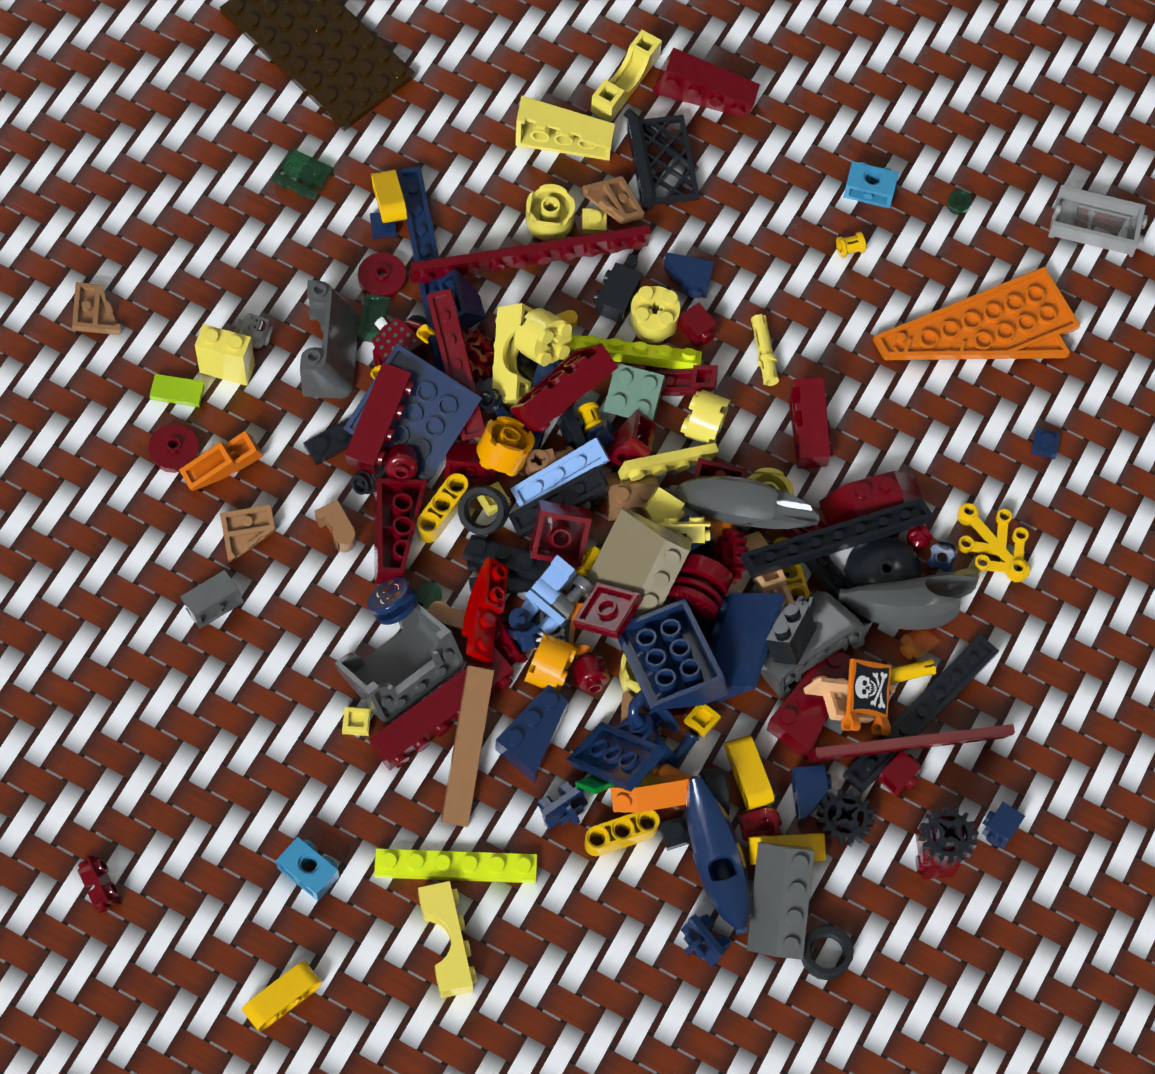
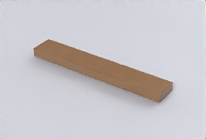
M467 666L441 823L466 828L469 825L494 670Z

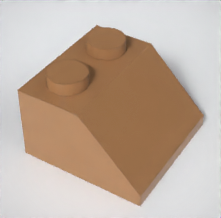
M618 472L605 473V481L610 489L607 491L608 495L606 497L608 521L616 520L622 507L648 519L643 511V507L655 488L659 487L657 476L655 477L652 474L644 476L637 481H631L630 479L621 481Z

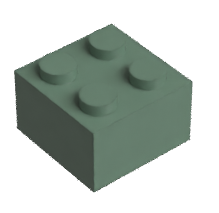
M616 363L618 368L613 371L603 412L629 418L638 410L654 422L666 376Z

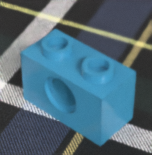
M852 161L843 198L890 209L899 172L892 171L889 168L870 166L864 162Z
M297 837L276 860L277 868L316 901H319L339 879L338 865L330 857L326 856L323 858L319 855L317 847L307 839L302 841ZM306 863L317 865L316 869L311 872H306L302 869Z

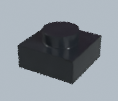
M684 816L659 823V830L667 851L691 844Z

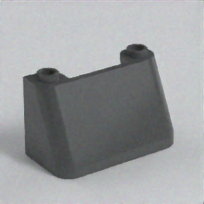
M308 280L310 320L316 319L319 322L321 331H323L322 348H308L301 355L300 376L303 397L346 398L350 396L354 388L359 328L358 313L326 282Z
M817 591L810 596L814 598L816 604L812 616L817 629L798 665L774 663L768 649L760 674L780 699L791 692L788 685L794 679L796 682H799L801 674L840 649L845 652L848 650V645L855 651L865 644V626L827 591Z
M418 603L406 618L399 621L402 631L362 660L357 653H348L334 663L342 677L374 714L385 723L392 722L453 676L463 663V657L452 632Z

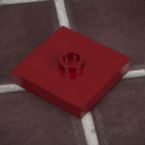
M597 582L572 621L575 628L619 639L643 601V597L637 592Z

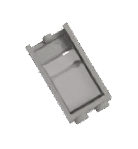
M1061 185L1056 197L1048 237L1071 240L1128 254L1129 257H1133L1135 250L1141 249L1144 235H1140L1141 229L1145 228L1148 215H1144L1146 205Z

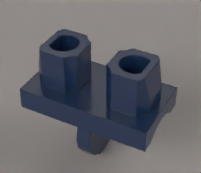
M518 607L513 609L508 617L512 627L506 628L510 637L516 640L518 649L522 651L537 648L535 634L540 633L538 624L532 622L531 614L525 608Z
M567 781L558 789L560 798L555 801L549 796L540 799L537 803L545 826L551 830L559 823L564 825L569 821L574 826L580 823L578 815L584 811L583 807L588 804L584 796L585 791Z
M694 914L681 929L685 935L683 939L689 945L684 952L687 956L695 953L700 960L704 958L712 968L724 956L731 942L723 934L716 938L712 935L710 931L715 925L708 914L700 917Z

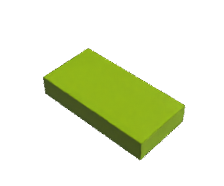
M155 374L150 392V400L200 408L205 384L203 381Z

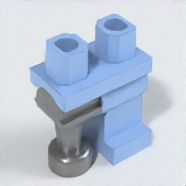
M558 555L553 559L551 565L537 580L531 590L526 593V601L522 605V608L530 612L531 619L539 610L546 615L538 626L549 635L556 631L558 627L562 629L574 614V606L583 593L588 595L594 588L588 580L579 574L574 580L576 587L565 596L561 591L577 573L573 567Z

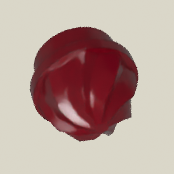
M924 525L909 529L906 534L907 543L917 549L927 547L929 545L928 542L933 539L931 533Z

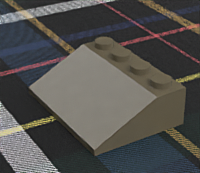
M622 507L586 580L593 586L598 582L640 593L643 601L632 619L662 607L690 552L693 540ZM583 593L581 597L586 600L589 594Z

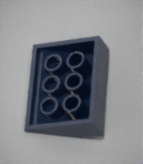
M732 593L722 598L723 603L718 609L719 612L708 627L707 634L709 636L707 643L725 678L728 695L713 702L718 703L756 689L769 649L766 639L780 614L786 595L782 593Z
M685 598L630 620L620 638L617 639L651 711L705 705L728 695L725 678Z

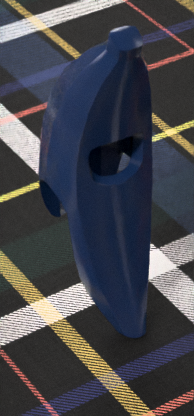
M693 776L688 781L686 816L695 868L706 894L716 911L724 921L734 927L736 935L743 934L749 931L747 923L751 913V891L744 853L720 800L701 776Z

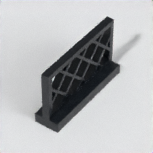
M637 115L628 116L627 135L642 210H651L653 205L699 200L700 195L684 115L638 120ZM679 123L680 130L676 135L666 129L669 124ZM652 126L658 131L651 137L644 132L643 127ZM661 133L671 138V141L666 146L656 140ZM675 142L684 147L680 155L670 149ZM652 144L662 150L657 157H654L647 151ZM666 153L676 159L671 166L660 161ZM679 162L688 167V171L684 176L674 170ZM655 165L666 171L661 178L651 172ZM669 174L679 179V182L674 187L664 181ZM685 183L692 188L693 193L683 194L678 189ZM661 185L670 192L667 196L656 197V189Z

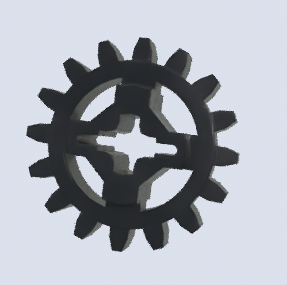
M838 789L836 796L831 792L828 793L827 800H821V808L816 812L817 816L822 817L816 823L817 826L824 827L821 833L830 835L828 840L830 843L834 839L838 840L839 847L842 846L844 841H847L849 847L853 846L854 840L862 843L863 835L869 836L871 832L868 827H873L874 820L870 819L874 814V810H867L870 801L862 802V794L859 793L855 797L852 795V789H849L847 794H843V791ZM831 808V813L834 817L829 821L828 811ZM841 815L843 817L851 816L850 820H848L847 818L842 820L840 819ZM860 815H862V826H861V827H859V824H860V823L857 821V818H858Z
M946 805L941 813L937 808H934L932 816L926 814L923 819L925 823H921L919 826V830L923 833H920L917 838L919 841L925 842L920 849L921 851H930L927 857L929 860L934 856L937 857L938 865L943 860H947L948 866H952L955 859L959 864H962L965 860L964 856L970 858L973 853L971 849H975L978 842L973 840L979 835L978 831L972 830L976 824L975 821L968 822L966 820L969 815L967 812L962 816L959 815L958 807L953 812H949V808ZM961 829L965 833V838L962 836ZM950 833L952 837L948 839L944 837V835ZM931 834L935 836V843L931 839Z

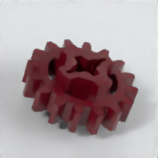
M468 328L465 332L463 331L465 343L469 342L466 347L474 380L477 381L481 378L482 381H485L488 377L491 378L493 376L492 367L495 352L493 344L495 340L487 339L488 333L486 332L481 335L479 329L472 332Z
M728 528L727 530H722V536H719L718 542L713 544L711 555L713 560L725 566L732 573V584H736L737 579L742 578L741 571H746L740 560L741 554L749 551V548L746 546L747 538H743V532Z

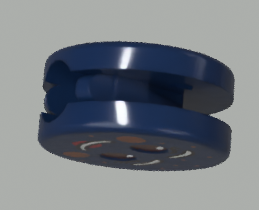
M394 577L384 581L373 590L368 598L367 606L380 624L391 625L403 620L415 609L418 603V594L410 586L406 578Z

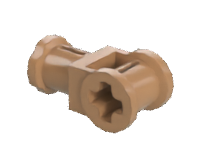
M567 446L565 450L553 452L552 448L532 450L527 458L525 468L527 477L529 478L573 452V448Z

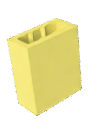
M203 324L195 343L200 373L248 386L255 367L251 337Z

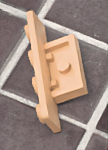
M818 676L812 679V683L804 688L805 694L823 696L830 720L842 721L846 713L848 680L845 678L832 679L826 676ZM890 686L889 696L895 692L894 686ZM858 714L861 723L868 724L875 719L874 716Z

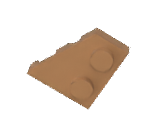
M623 176L585 185L581 189L583 196L620 224L640 220L644 215L642 208Z
M76 282L72 330L120 335L121 327L114 318L112 307L105 298L102 286L100 284Z
M271 505L220 513L228 563L235 561L275 532Z

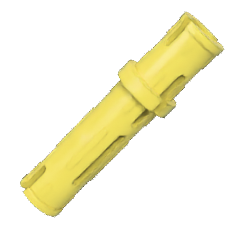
M758 314L751 318L758 351L757 363L761 367L763 384L772 386L779 382L776 370L777 357L773 354L766 315Z

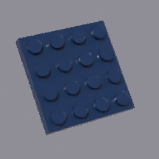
M397 343L385 363L411 372L412 381L415 382L411 395L406 396L403 416L396 423V432L392 442H389L387 451L396 444L411 446L418 456V469L415 475L430 483L483 398ZM376 377L343 428L352 435Z

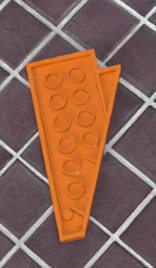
M1044 266L874 336L873 342L884 360L1067 358L1070 351L1061 337L1078 330L1080 324Z

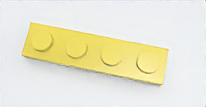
M716 443L627 460L622 464L618 475L621 481L628 479L637 481L647 475L653 474L656 477L665 474L667 471L676 470V472H681L691 466H696L698 458L712 461L719 450Z

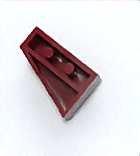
M824 377L794 379L788 404L797 468L827 467L830 457H833L834 450L833 443L829 442L830 422L827 420Z

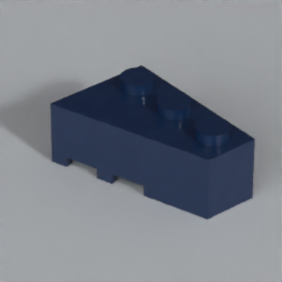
M548 685L496 739L495 750L533 783H535L548 751L566 716L568 700Z

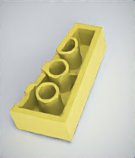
M521 96L516 122V146L609 161L615 124Z

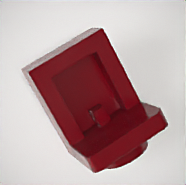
M763 806L737 814L742 839L745 841H749L748 837L765 836L768 834L777 836L781 834L780 826H782L780 814L774 808Z

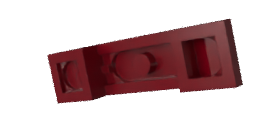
M627 365L665 375L661 396L695 395L697 391L701 392L702 389L708 392L716 390L718 365H693V370H648L646 365Z

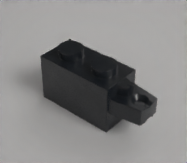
M629 253L623 265L615 263L612 270H607L603 279L604 286L602 290L598 289L593 298V303H596V314L622 324L632 300L641 286L643 273L635 270L638 264V256Z
M799 596L794 604L785 603L766 639L774 663L798 665L817 629L812 616L816 606L813 597Z

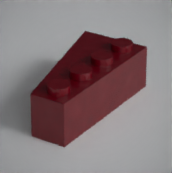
M673 48L659 70L652 93L746 118L754 106L760 84Z
M602 343L575 349L516 402L510 410L517 420L524 424L523 428L527 433L530 431L542 432L550 426V421L562 415L569 406L615 371L618 366Z
M384 362L382 363L345 453L348 467L359 471L365 470L372 476L377 477L380 467L385 460L389 442L391 443L394 438L396 423L403 416L406 396L411 395L415 382L412 381L411 372Z
M376 479L373 491L375 584H381L394 577H403L427 480Z
M838 650L809 670L770 718L766 729L807 761H809L807 752L814 749L829 714L824 697L805 694L804 688L812 683V679L818 676H826L832 679L845 678L849 670L850 659L852 658L841 650Z

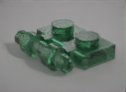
M291 148L279 165L280 171L285 174L281 175L274 172L271 181L278 183V186L285 190L288 188L297 192V195L304 199L307 197L315 200L318 192L312 188L315 187L322 191L334 172L333 167ZM296 178L304 183L300 184L293 179Z

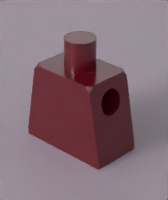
M636 410L613 434L614 440L609 443L607 451L610 461L605 463V465L610 469H613L616 465L621 468L624 461L647 456L652 451L656 424Z

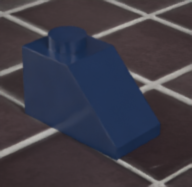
M666 252L663 269L682 294L689 295L692 298H707L714 261Z
M452 270L437 281L440 291L450 288L453 290L461 327L471 328L486 318L480 295L458 270Z
M825 765L793 768L791 783L797 826L805 824L820 806L821 800H825L828 790L832 789L831 775L826 774Z

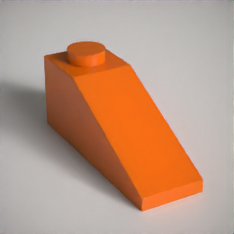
M645 775L641 783L631 792L618 786L611 787L613 812L640 813L686 805L688 781L693 776Z

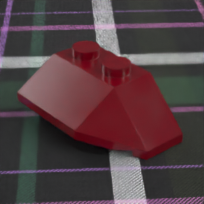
M891 471L847 483L821 499L819 505L826 523L831 526L922 498L914 475Z

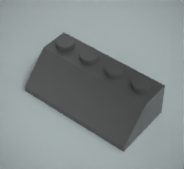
M758 842L747 951L774 957L803 960L814 850L812 848Z

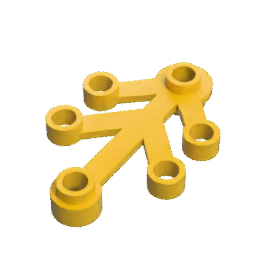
M970 503L961 505L957 512L958 521L962 525H972L986 543L975 542L970 536H962L957 544L959 551L962 553L977 552L997 555L1003 562L990 561L988 556L978 555L974 561V566L980 572L987 570L1005 573L1007 578L1013 582L1024 581L1030 573V566L1023 559L1024 545L1029 536L1028 531L1022 527L1014 530L1012 540L1015 542L1012 556L1006 549L1008 524L1012 519L1011 511L1008 509L998 511L996 515V522L998 523L996 537L978 517L976 506ZM964 510H970L973 514L968 515ZM1000 515H1006L1008 520L1001 519ZM1017 533L1023 534V535H1024V539L1018 538V537L1016 536V534H1017ZM962 542H968L970 546L964 547ZM978 561H984L986 566H980ZM1013 566L1020 567L1022 571H1016Z

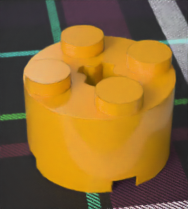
M505 416L497 417L495 421L491 419L476 448L480 458V465L486 469H494L509 476H516L518 471L523 468L535 444L534 435L531 431L528 434L523 429L524 424L516 419Z
M544 633L524 681L542 689L550 685L559 693L568 673L564 669L568 670L577 648L573 647V644Z

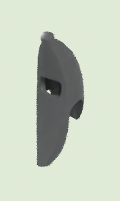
M705 476L687 480L678 486L671 485L669 488V494L685 503L684 507L708 518L734 525L768 529H792L818 525L820 521V513L803 500L750 478Z
M971 566L962 570L909 580L840 589L838 601L846 603L853 611L868 620L887 627L905 630L941 627L958 616L960 611V600L958 598L974 591L980 571L975 566Z

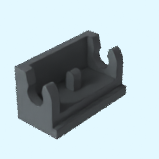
M225 570L180 596L182 602L187 607L185 608L199 629L244 603L239 588Z

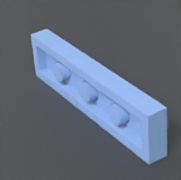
M594 438L510 488L521 508L596 466H602L609 462L610 458L600 440Z

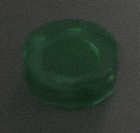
M962 190L953 191L947 200L948 210L956 215L966 214L972 204L971 196Z
M427 582L420 585L417 589L418 604L424 609H428L430 604L435 601H442L441 588L435 583Z

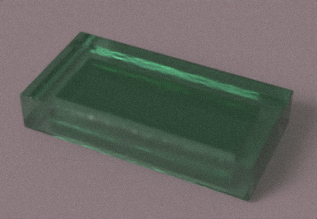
M366 293L357 332V340L372 343V339L379 333L374 324L379 318L387 317L390 297Z

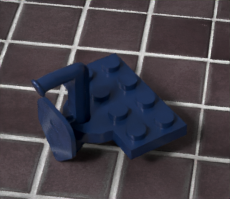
M640 690L629 703L627 719L623 720L616 727L600 722L566 760L572 767L631 792L658 762L661 765L670 764L676 767L691 750L696 741H699V738L689 732H685L684 740L672 752L658 734V727L662 726L678 732L680 725L667 709L651 711ZM642 708L647 714H641L638 710Z

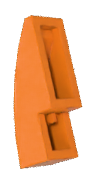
M244 431L226 444L219 442L179 469L190 490L194 491L240 471L264 455L253 436Z

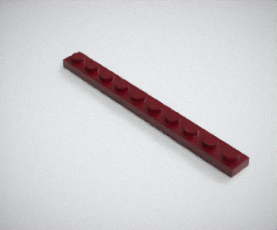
M648 225L413 262L410 268V278L412 284H425L432 280L441 279L454 269L458 270L462 276H475L482 272H499L507 268H524L532 264L545 265L551 261H569L576 257H594L602 253L609 252L613 254L627 249L639 250L648 246L651 232Z

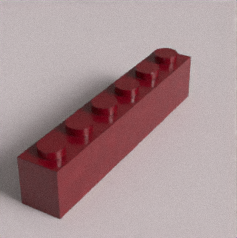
M495 647L492 661L485 664L476 660L469 665L494 670L489 701L495 692L499 689L503 691L513 683L514 669ZM467 667L370 738L371 749L389 771L394 767H402L408 762L410 755L416 751L422 752L425 750L433 738L437 735L439 737L445 735L451 729V725L458 721Z

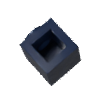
M1002 802L995 813L990 810L982 824L986 827L982 835L986 837L990 844L1004 849L1022 823L1025 815Z

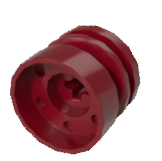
M689 554L678 574V578L675 579L667 595V600L672 604L685 598L696 619L714 620L719 612L718 609L723 603L722 597H725L733 582V575L725 566L711 558Z

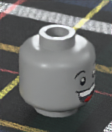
M249 313L244 317V320H238L235 333L250 336L253 348L260 349L263 345H268L273 327L269 326L268 319Z

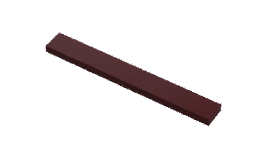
M1014 724L818 747L807 753L809 761L816 762L1005 739L1014 735L1015 730Z

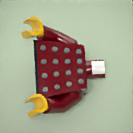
M385 316L379 318L374 324L379 333L372 339L375 347L373 349L374 368L371 370L370 375L375 379L382 363L386 362L397 343L422 358L433 348L427 339L431 334L435 335L436 332L428 325L410 319L403 322L396 318L390 322Z

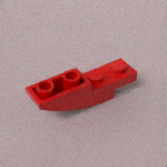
M491 557L486 558L476 578L469 597L462 627V635L468 637L466 654L485 664L493 660L497 615L504 612L509 567Z

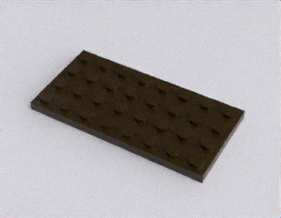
M229 0L220 6V13L344 131L415 78V72L339 0Z

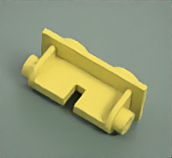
M677 517L663 518V522H658V524L679 534H687V538L693 540L692 543L710 541V530H705L706 526H710V522L705 521V517H689V522H679Z

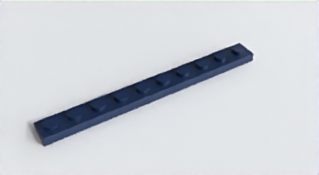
M421 167L397 169V177L406 206V224L414 262L438 259L439 255ZM432 280L425 284L418 283L425 319L428 322V326L434 331L435 328L427 294L440 291L437 283L438 280ZM431 334L429 340L430 345L433 347L431 351L434 366L445 373L436 334Z

